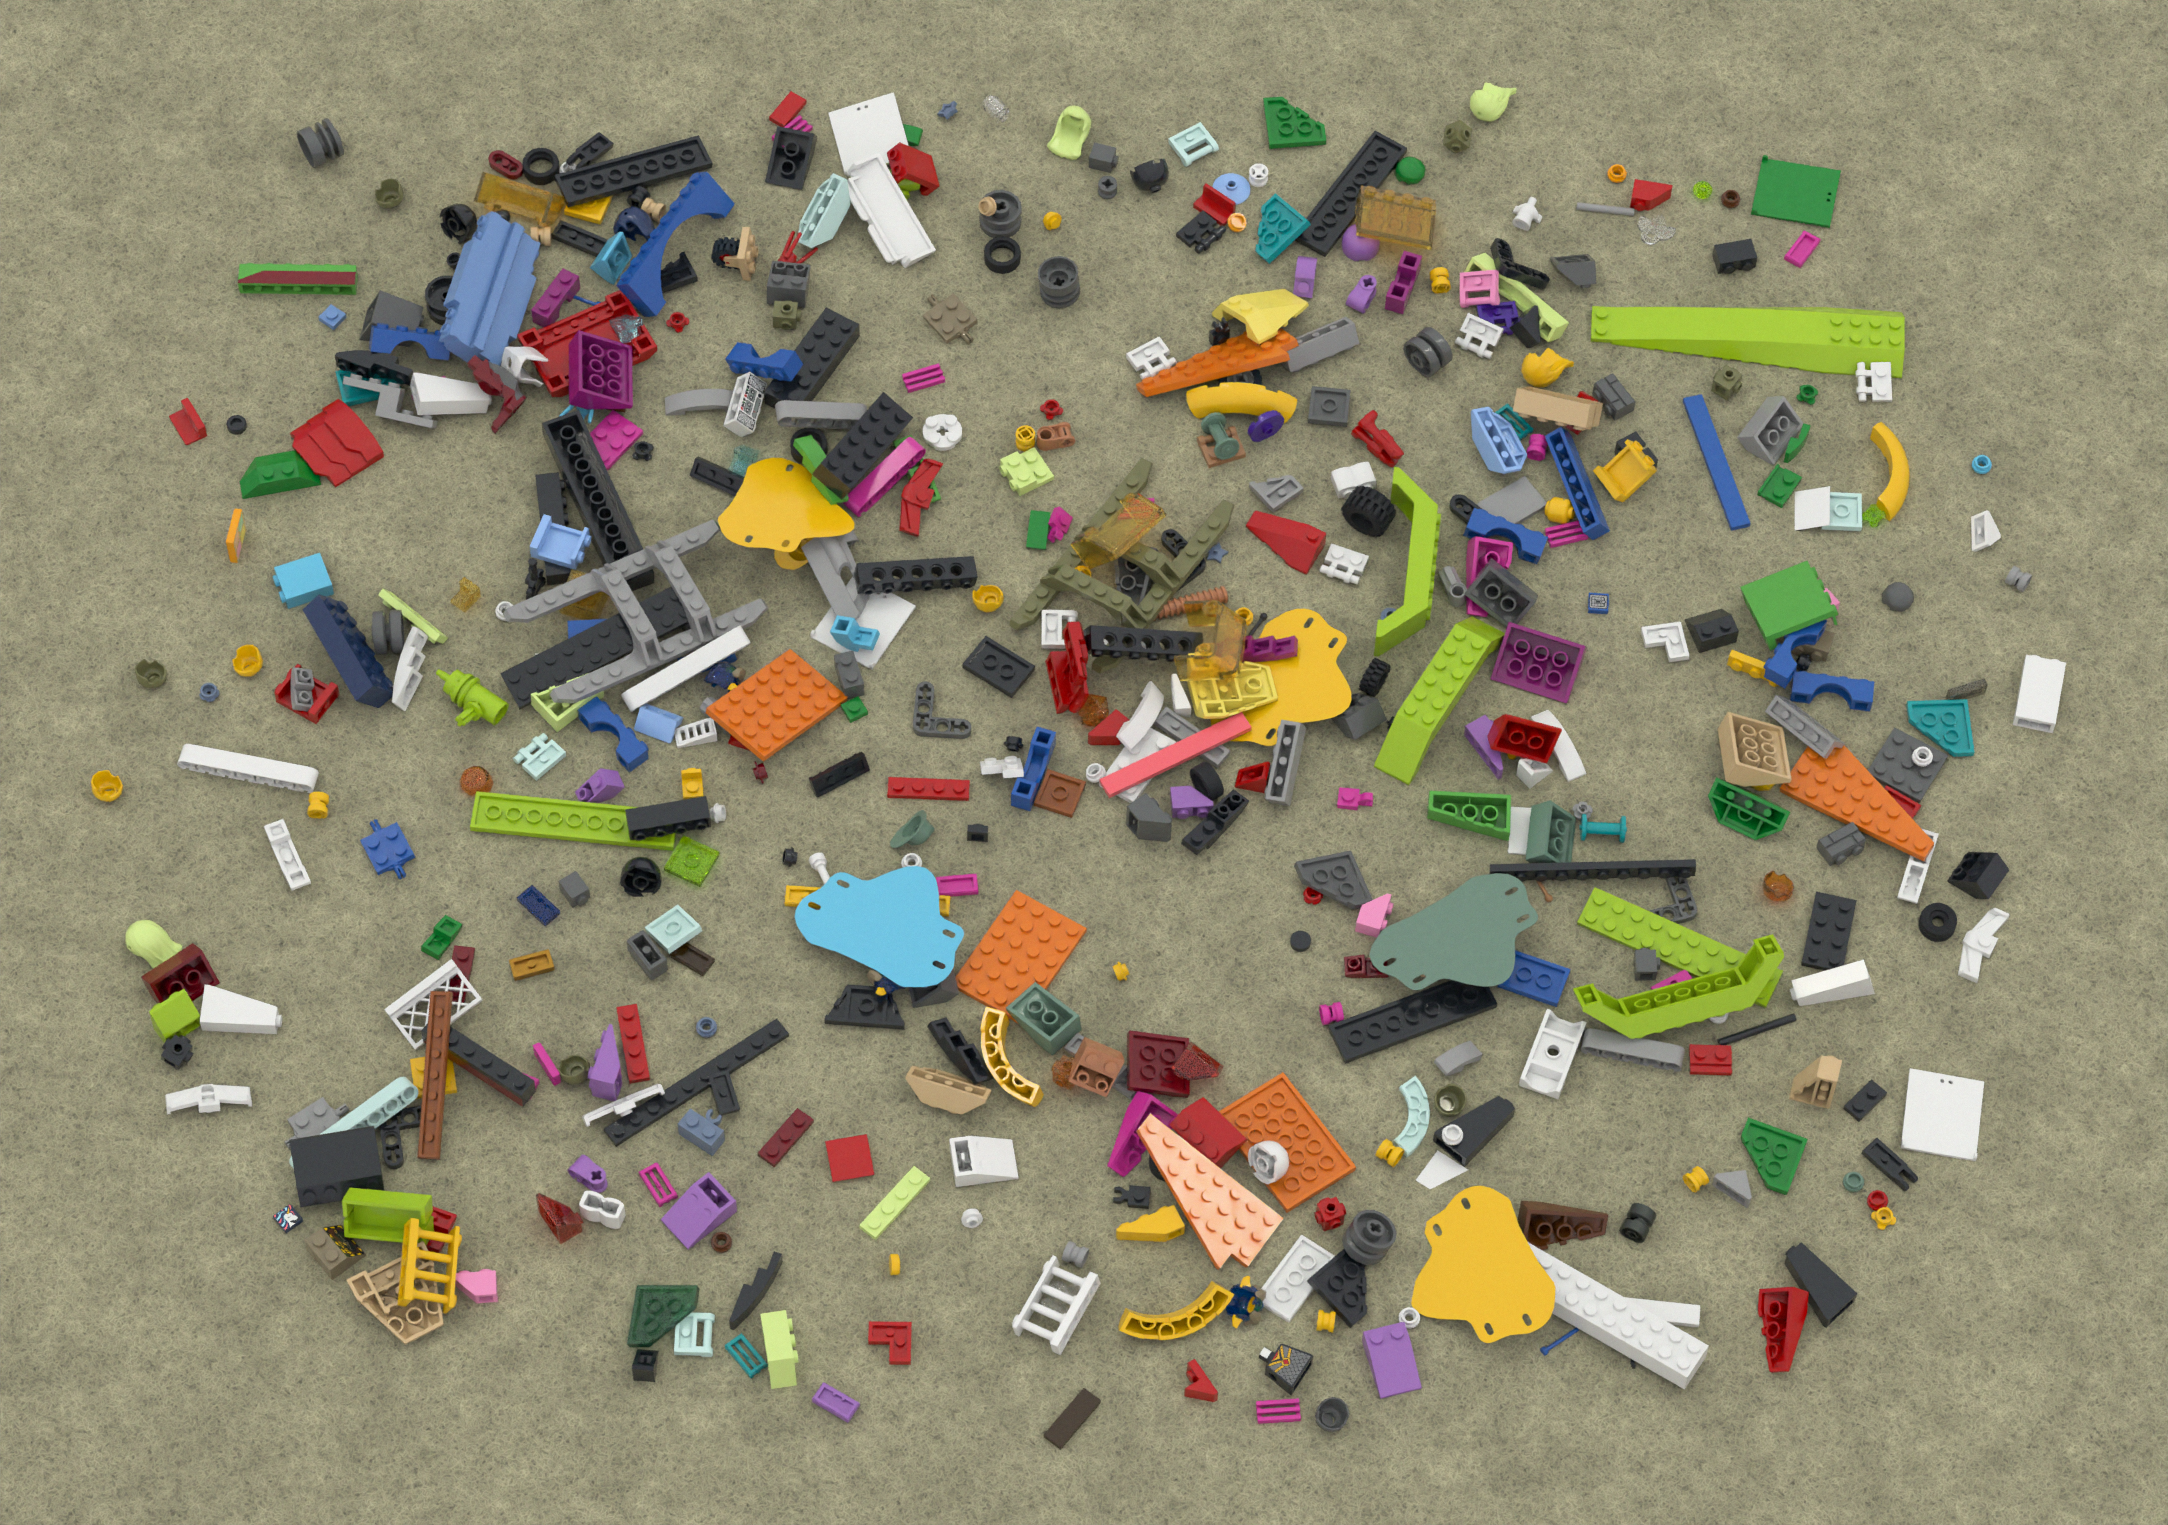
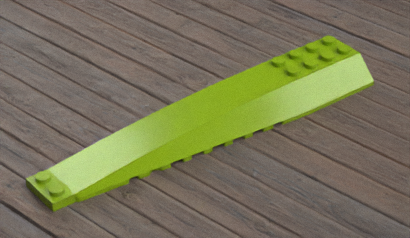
M1592 306L1591 342L1611 343L1612 345L1648 350L1658 349L1670 353L1681 352L1685 355H1703V357L1707 358L1718 357L1723 358L1722 360H1740L1744 363L1755 362L1767 366L1777 365L1781 368L1792 367L1804 371L1828 374L1856 375L1855 371L1859 362L1865 363V370H1870L1871 362H1891V378H1902L1905 352V317L1902 312L1832 307Z

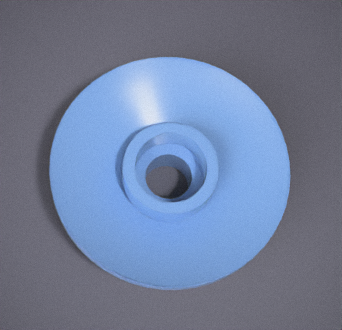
M1234 173L1219 176L1212 186L1233 200L1236 205L1243 203L1250 195L1249 182L1243 176Z

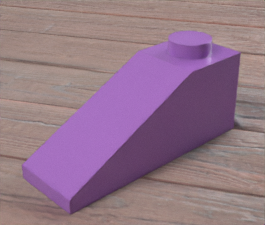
M1483 715L1465 726L1464 736L1499 780L1502 778L1503 773L1501 753L1490 748L1487 738L1494 721L1489 720L1486 715Z

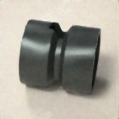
M1633 1203L1619 1231L1625 1238L1636 1243H1643L1657 1215L1650 1207L1640 1203Z

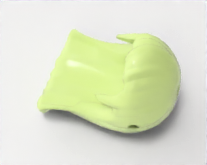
M1485 82L1483 89L1475 90L1470 97V109L1479 120L1494 121L1505 111L1509 97L1516 94L1517 89L1515 87L1501 88Z
M1075 105L1068 106L1063 110L1057 121L1055 133L1050 142L1047 143V147L1052 153L1070 160H1077L1080 157L1082 145L1087 139L1091 128V119L1086 111Z
M151 920L136 921L126 931L125 942L128 950L144 958L153 969L182 950L181 944L172 941L166 931Z

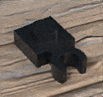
M1222 317L1220 323L1217 324L1215 321L1212 323L1214 329L1209 331V342L1211 345L1215 346L1226 342L1230 338V328L1226 319Z
M1129 1185V1191L1122 1187H1114V1193H1120L1122 1196L1119 1198L1113 1197V1203L1121 1204L1126 1201L1128 1202V1207L1149 1209L1150 1187Z

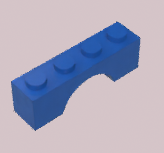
M377 323V326H371L369 350L371 352L391 354L396 345L403 341L411 340L422 344L429 358L449 360L450 351L446 349L444 342L441 343L439 341L441 336L440 330H435V333L427 332L428 329L419 327L416 330H408L407 326L402 325L390 328L388 324Z
M739 342L736 343L725 358L730 366V370L736 374L751 372L755 376L780 381H792L803 366L795 351L779 349L768 357L760 358L752 344Z
M1476 508L1473 509L1463 536L1470 539L1475 536L1483 538L1491 536L1506 537L1516 546L1518 558L1534 564L1538 563L1548 539L1547 536H1544L1539 531L1529 530L1521 524H1514L1507 521L1504 517H1496L1484 509Z
M1827 620L1785 635L1783 644L1779 643L1775 648L1774 657L1772 659L1768 658L1766 661L1764 677L1785 689L1795 675L1797 663L1792 658L1791 651L1800 645H1815L1825 631Z
M1796 671L1792 678L1790 700L1792 702L1810 704L1817 695L1830 692L1843 697L1850 709L1870 712L1873 703L1874 681Z
M596 696L578 709L579 720L590 732L608 731L619 739L620 743L616 749V757L629 773L648 760L649 749L647 745L636 738L634 731L630 727L626 728L620 716L614 715L605 701H601Z
M1036 727L1023 769L1024 777H1017L1011 792V806L1031 811L1056 745V732Z

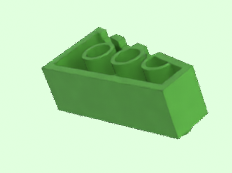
M1429 791L1427 818L1508 841L1511 821V795Z

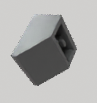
M772 261L767 282V304H774V301L798 302V307L805 308L811 265Z
M1361 693L1351 695L1352 700L1349 708L1342 714L1331 718L1343 734L1353 740H1356L1387 720L1379 700Z
M1145 793L1127 806L1126 826L1138 839L1162 842L1171 840L1172 818L1166 811L1163 812L1159 808L1158 802L1153 797L1150 798Z

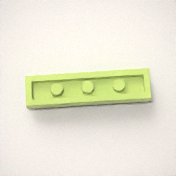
M382 589L378 594L384 599L382 601L384 605L390 609L394 607L396 610H402L403 619H409L412 622L411 626L425 632L429 636L428 640L432 643L439 642L443 644L448 639L446 635L391 591Z
M913 1166L864 1219L859 1228L876 1240L930 1182V1177Z

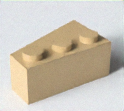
M1821 1055L1794 1077L1789 1099L1830 1109L1842 1060L1834 1056Z

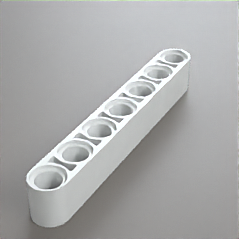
M740 625L628 689L621 696L630 712H633L636 708H640L746 647L751 642Z
M192 744L183 745L177 763L182 769L190 768L189 770L201 773L206 771L209 774L222 777L227 775L229 776L228 778L243 781L248 779V782L268 783L269 786L288 787L290 790L301 792L305 790L308 791L307 793L313 792L319 774L316 769L308 766Z

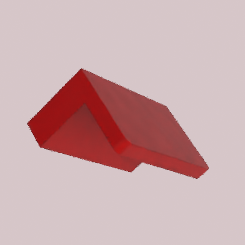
M1206 183L1203 186V194L1193 203V208L1199 212H1206L1217 221V224L1225 226L1229 216L1235 213L1236 203Z
M185 398L181 400L182 410L169 415V418L185 445H189L206 437L207 432L204 423L190 400Z

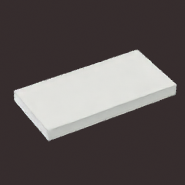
M1301 1235L1261 1288L1266 1291V1298L1262 1301L1255 1296V1299L1259 1300L1261 1306L1290 1323L1314 1290L1307 1280L1335 1256Z

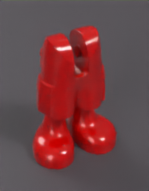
M1372 410L1358 422V426L1352 430L1351 435L1355 439L1365 442L1367 449L1375 457L1393 468L1404 455V452L1386 429L1379 430L1376 427L1375 421L1377 420L1378 413Z

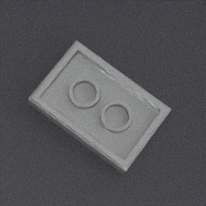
M1524 476L1480 501L1477 505L1491 515L1501 516L1509 522L1520 524L1544 510L1547 502Z

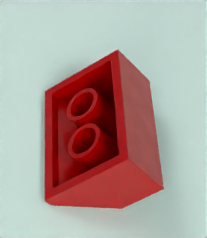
M1504 714L1494 720L1487 738L1492 750L1547 764L1562 729Z
M1204 1097L1184 1108L1169 1124L1187 1143L1220 1169L1247 1141Z

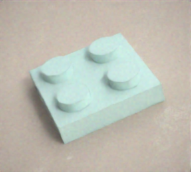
M1830 492V525L1821 526L1822 529L1861 531L1862 494Z
M676 905L645 927L647 934L669 954L702 932L701 926L679 905Z

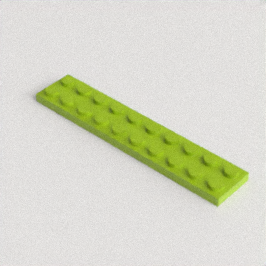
M476 791L470 824V831L670 851H674L676 833L663 837H649L641 841H630L625 810L638 807Z
M1594 887L1577 921L1578 925L1634 950L1641 948L1656 950V957H1660L1661 962L1681 971L1686 970L1696 978L1737 967L1746 955ZM1778 968L1775 970L1754 1002L1755 1004L1764 1008L1767 1007L1783 974V970Z

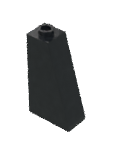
M1497 1096L1436 1130L1433 1142L1465 1167L1514 1117L1515 1108L1509 1100ZM1457 1125L1461 1128L1463 1139L1459 1144L1448 1145L1443 1141L1442 1131L1446 1126Z
M1802 1242L1796 1247L1792 1246L1785 1254L1784 1264L1799 1288L1809 1292L1808 1303L1822 1325L1827 1328L1855 1302L1857 1293Z

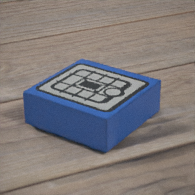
M1589 593L1588 613L1608 614L1609 594Z

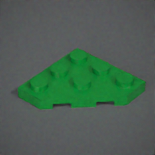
M1284 97L1263 98L1269 149L1326 145L1324 124L1314 121L1309 117V114L1298 107L1295 108L1290 105Z
M1748 1118L1740 1139L1766 1188L1787 1196L1808 1139Z

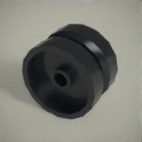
M453 276L437 277L425 289L428 315L435 323L442 326L446 321L447 317L445 315L448 311V308L444 307L443 304Z

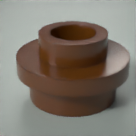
M1727 190L1721 196V203L1727 208H1735L1740 203V196L1735 190Z
M718 1232L711 1238V1247L718 1253L727 1252L732 1246V1239L725 1232ZM723 1240L725 1241V1244L718 1245V1242Z

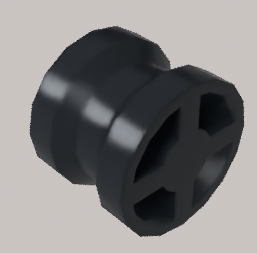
M635 186L632 190V195H629L627 198V203L631 207L641 208L644 200L650 198L651 195L645 188Z

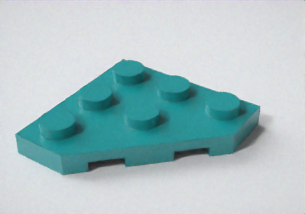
M1275 193L1261 207L1262 220L1259 222V242L1256 244L1255 251L1263 260L1270 264L1311 225L1310 222Z
M1967 699L1907 701L1908 723L1953 757L1974 756Z

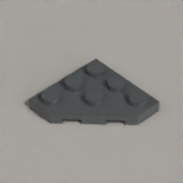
M1351 850L1296 861L1294 865L1302 884L1353 910L1359 909L1363 904L1373 900Z

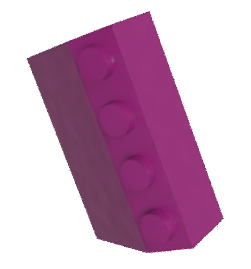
M578 330L569 343V404L587 410L631 409L633 407L632 346Z
M1509 622L1490 679L1568 703L1587 647Z

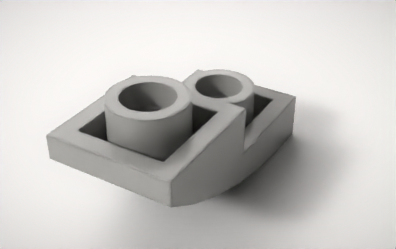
M293 667L291 670V702L293 710L308 711L314 704L311 692L314 688V680L311 669Z
M1467 1041L1435 1059L1434 1063L1445 1076L1461 1072L1464 1065L1479 1061L1482 1053L1471 1041Z

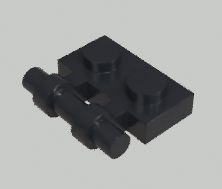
M1202 211L1176 233V237L1188 247L1196 243L1197 246L1194 250L1200 254L1203 250H1208L1215 240L1221 239L1222 234L1226 232V228L1223 225L1219 228H1214L1217 225V221ZM1207 233L1209 234V236L1206 239H1202L1204 235H1206Z

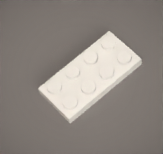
M1150 728L1131 750H1128L1126 747L1123 748L1105 776L1176 743V741ZM1152 778L1117 794V796L1132 803L1139 798Z

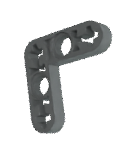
M927 681L917 685L913 717V731L916 735L966 739L971 735V724L968 720L932 717L934 686ZM924 688L928 689L927 699H923ZM925 705L929 707V711L922 713L918 708ZM921 718L924 719V729H920L919 727L921 724ZM944 724L948 729L940 732L937 730V726ZM951 725H954V732H951ZM961 726H965L964 732H960Z
M1674 877L1666 878L1674 904L1649 911L1659 914L1661 917H1663L1664 913L1669 912L1674 916L1670 921L1677 924L1693 920L1697 915V906L1687 879L1678 877L1679 884L1676 885ZM1683 890L1687 896L1679 898L1676 896V892ZM1686 902L1688 910H1692L1690 915H1688L1687 912H1684V903Z

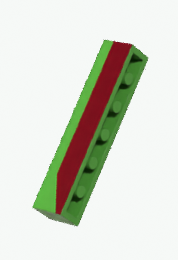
M239 264L238 287L240 293L356 295L358 273L356 265Z

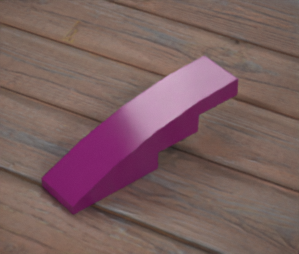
M1250 635L1215 643L1214 657L1221 659L1229 657L1232 658V661L1244 663V661L1263 662L1296 657L1298 639L1295 636L1276 640L1273 635L1254 639Z

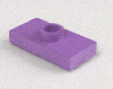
M824 1382L812 1398L813 1403L849 1423L860 1407L859 1402Z

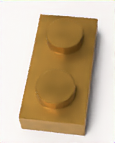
M549 949L509 960L514 981L555 970Z

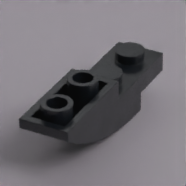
M368 350L343 351L335 354L336 366L343 371H350L361 375L362 378L366 377L369 379L373 378L376 373L382 378L395 380L401 385L410 386L413 370L399 365V359L396 356Z
M1233 789L1208 812V816L1182 839L1181 844L1196 855L1205 848L1209 849L1238 818L1248 805L1249 800Z

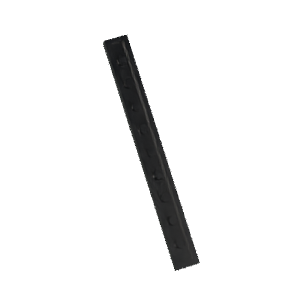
M1696 859L1490 864L1489 874H1509L1521 882L1526 880H1536L1539 882L1546 880L1565 881L1567 879H1577L1580 881L1587 879L1607 880L1608 878H1619L1621 880L1628 878L1648 879L1650 877H1660L1663 879L1669 877L1689 878L1695 876Z
M778 1019L773 1020L665 1089L664 1095L657 1094L632 1110V1113L604 1128V1132L616 1147L708 1089L710 1087L707 1078L709 1074L728 1070L729 1074L733 1073L789 1037V1033Z

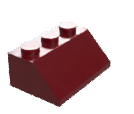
M193 943L141 976L147 990L157 1004L164 1002L171 994L185 989L191 1001L204 994L205 985L215 987L220 983L203 951Z

